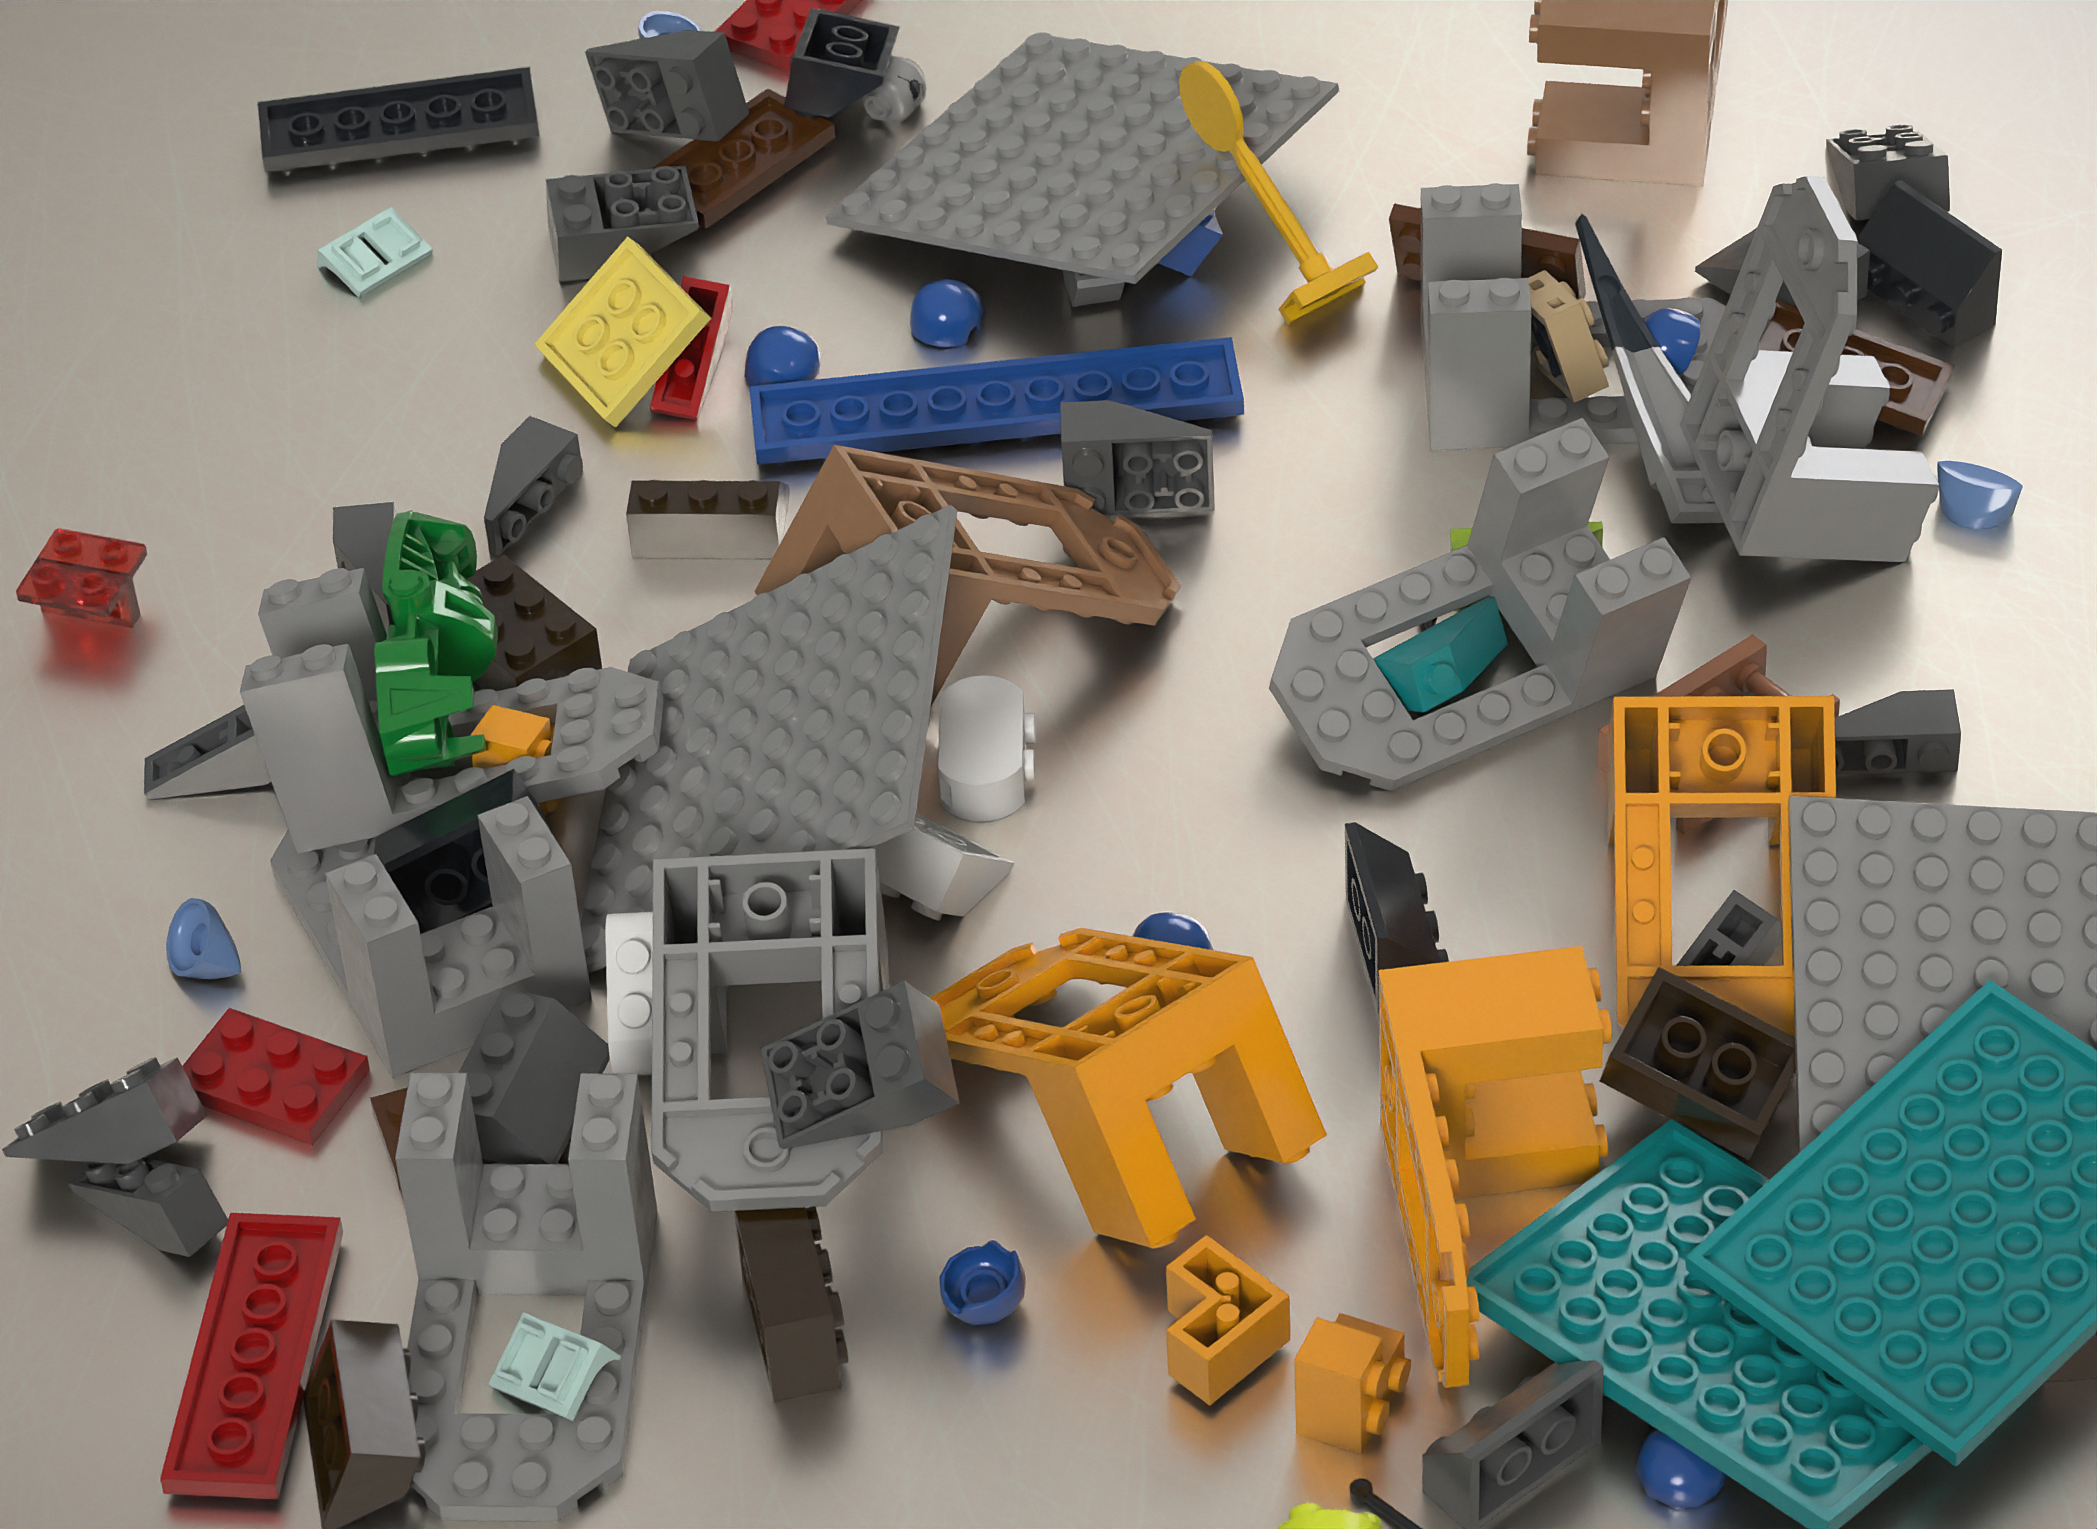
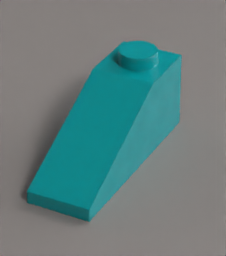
M1488 596L1373 658L1405 709L1426 712L1461 693L1508 645L1495 597Z

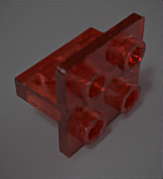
M58 528L54 530L16 589L17 600L40 605L41 611L133 628L141 615L133 577L147 556L146 545Z

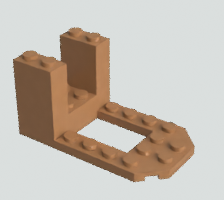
M1534 0V14H1531L1529 25V43H1537V63L1643 70L1642 87L1545 81L1543 98L1534 99L1532 127H1529L1527 140V155L1535 156V175L1704 186L1727 20L1728 0Z
M833 445L755 589L756 595L768 593L791 582L801 574H808L832 562L842 554H849L860 549L884 534H891L914 523L921 516L932 514L949 505H952L959 512L969 513L979 519L994 517L1009 520L1020 526L1034 524L1051 528L1062 543L1063 551L1074 560L1078 568L981 552L956 518L931 700L932 706L991 600L1004 605H1008L1011 602L1031 605L1042 611H1051L1052 609L1068 611L1084 618L1098 616L1114 619L1122 624H1132L1135 622L1155 626L1174 600L1182 585L1139 525L1121 514L1114 522L1092 508L1096 499L1077 488Z

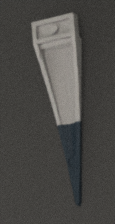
M1581 214L1576 220V229L1651 488L1660 492L1671 523H1724L1680 427L1691 398V393L1660 349L1635 308L1587 217Z

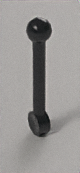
M1360 1478L1351 1482L1349 1494L1353 1502L1357 1504L1368 1503L1402 1529H1422L1374 1494L1372 1483L1369 1480Z

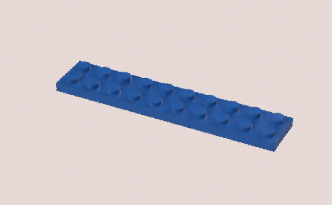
M1232 337L749 386L757 465L827 458L833 445L882 453L885 451L1060 434V402L1111 400L1179 421L1244 415V397Z

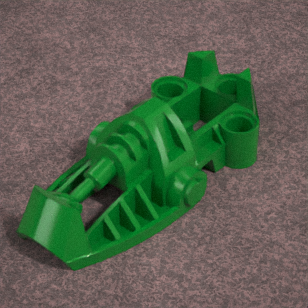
M413 510L397 513L389 533L384 561L382 590L385 600L390 605L394 625L388 626L386 640L375 643L374 651L379 732L390 776H400L423 769L454 766L457 759L488 751L484 734L454 738L449 715L473 708L474 689L472 683L486 671L497 653L498 628L495 616L485 608L483 596L479 588L470 581L465 580L473 577L476 572L477 550L472 532L464 524L413 512Z

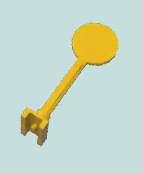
M1197 60L1184 67L1179 78L1180 97L1185 113L1194 130L1213 149L1231 152L1242 175L1300 263L1299 270L1308 282L1293 290L1278 310L1286 323L1290 325L1363 287L1366 284L1363 277L1375 272L1379 268L1369 251L1333 269L1322 252L1318 253L1264 167L1246 145L1243 139V115L1238 99L1228 81L1219 70L1208 62Z

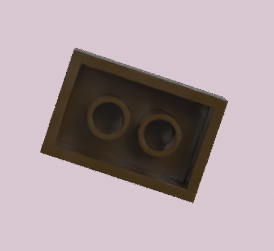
M504 554L476 570L473 577L465 579L479 588L483 596V604L495 616L498 628L496 656L486 671L474 681L482 690L492 689L500 691L518 687L523 682L531 679L540 678L547 681L566 677L582 668L602 669L597 629Z
M1658 967L1610 1053L1599 1082L1750 1160L1796 1075L1795 1037Z
M816 1207L734 1211L742 1276L773 1402L841 1388L839 1364L848 1363L849 1360L843 1330H835L834 1327L844 1326V1317L838 1291L833 1292L831 1286L825 1285L833 1282L828 1251L826 1248L821 1249L820 1243H814V1241L822 1240Z

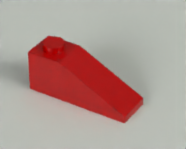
M683 276L680 287L711 319L656 381L650 411L698 421L723 350L733 310L730 285Z

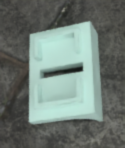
M391 206L318 249L317 268L320 270L326 267L333 271L360 298L432 255L433 248ZM369 242L388 264L385 265L364 243Z
M523 1312L488 1386L573 1421L596 1374L605 1364L612 1360H620L621 1356L602 1343Z

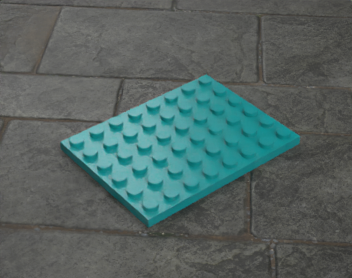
M1989 980L1685 1257L1686 1271L1957 1467L2097 1332V1051Z
M1673 1119L1669 1120L1469 1268V1277H1466L1467 1287H1475L1480 1313L1556 1363L1596 1360L1604 1367L1603 1394L1808 1529H1839L1933 1451L1686 1271L1685 1257L1770 1179Z

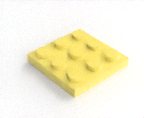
M627 237L534 345L600 416L616 428L709 322L711 317L638 243Z

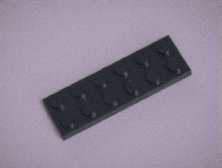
M530 67L258 102L261 149L265 172L291 171L296 168L325 164L337 165L342 162L371 158L383 159L393 155L416 152L428 153L439 149L462 146L474 147L479 144L508 140L520 141L525 138L539 136Z

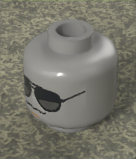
M892 56L883 84L861 98L867 113L877 120L894 123L905 121L926 97L927 85L923 71L914 61L908 58Z

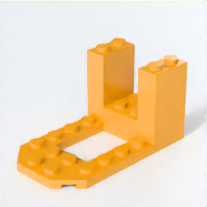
M1834 696L1613 697L1607 737L1608 845H1614L1616 1024L1624 1030L1658 967H1661L1795 1037L1788 799L1789 796L1836 798ZM1768 817V844L1780 845L1782 966H1672L1670 818Z
M1078 928L1060 934L1058 940L1061 945L1037 952L1033 942L1012 948L930 998L940 1005L951 1059L987 1066L999 1071L1005 1070L1023 1074V1076L1027 1077L1094 1233L1149 1248H1159L1176 1240L1179 1236V1230L1196 1220L1146 1102L1156 1100L1168 1094L1173 1089L1172 1083L1188 1073L1194 1076L1225 1150L1246 1154L1250 1157L1277 1161L1280 1164H1289L1307 1156L1310 1152L1309 1147L1327 1136L1253 957ZM1071 979H1084L1098 982L1100 985L1111 984L1126 987L1125 990L1063 1028L1016 1019L1014 1016L1015 1013L1028 1005H1039L1051 1000L1058 994L1057 988Z
M1582 946L1379 970L1380 1125L1435 1378L1438 1382H1443V1386L1446 1388L1469 1385V1361L1479 1359L1475 1325H1470L1472 1322H1479L1478 1298L1475 1287H1467L1466 1277H1469V1262L1465 1242H1462V1239L1469 1238V1220L1465 1203L1455 1204L1454 1199L1584 1184L1599 1173V1159L1608 1157L1605 1127L1603 1124L1595 1125L1593 1116H1597L1598 1112L1595 1087L1593 1083L1584 1084L1581 1070L1602 1068L1603 1044L1612 1043V1027L1608 1010L1598 1009L1597 1002L1601 1001L1599 973L1597 968L1587 967Z

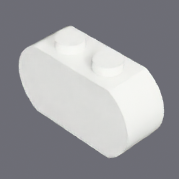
M972 676L951 684L940 694L938 773L941 805L955 817L972 822H989L1005 818L1016 812L1025 803V781H1035L1034 749L1025 750L1026 744H1035L1034 713H1025L1023 691L1014 683L995 676Z
M653 912L607 914L605 928L608 1046L612 1074L652 1075Z

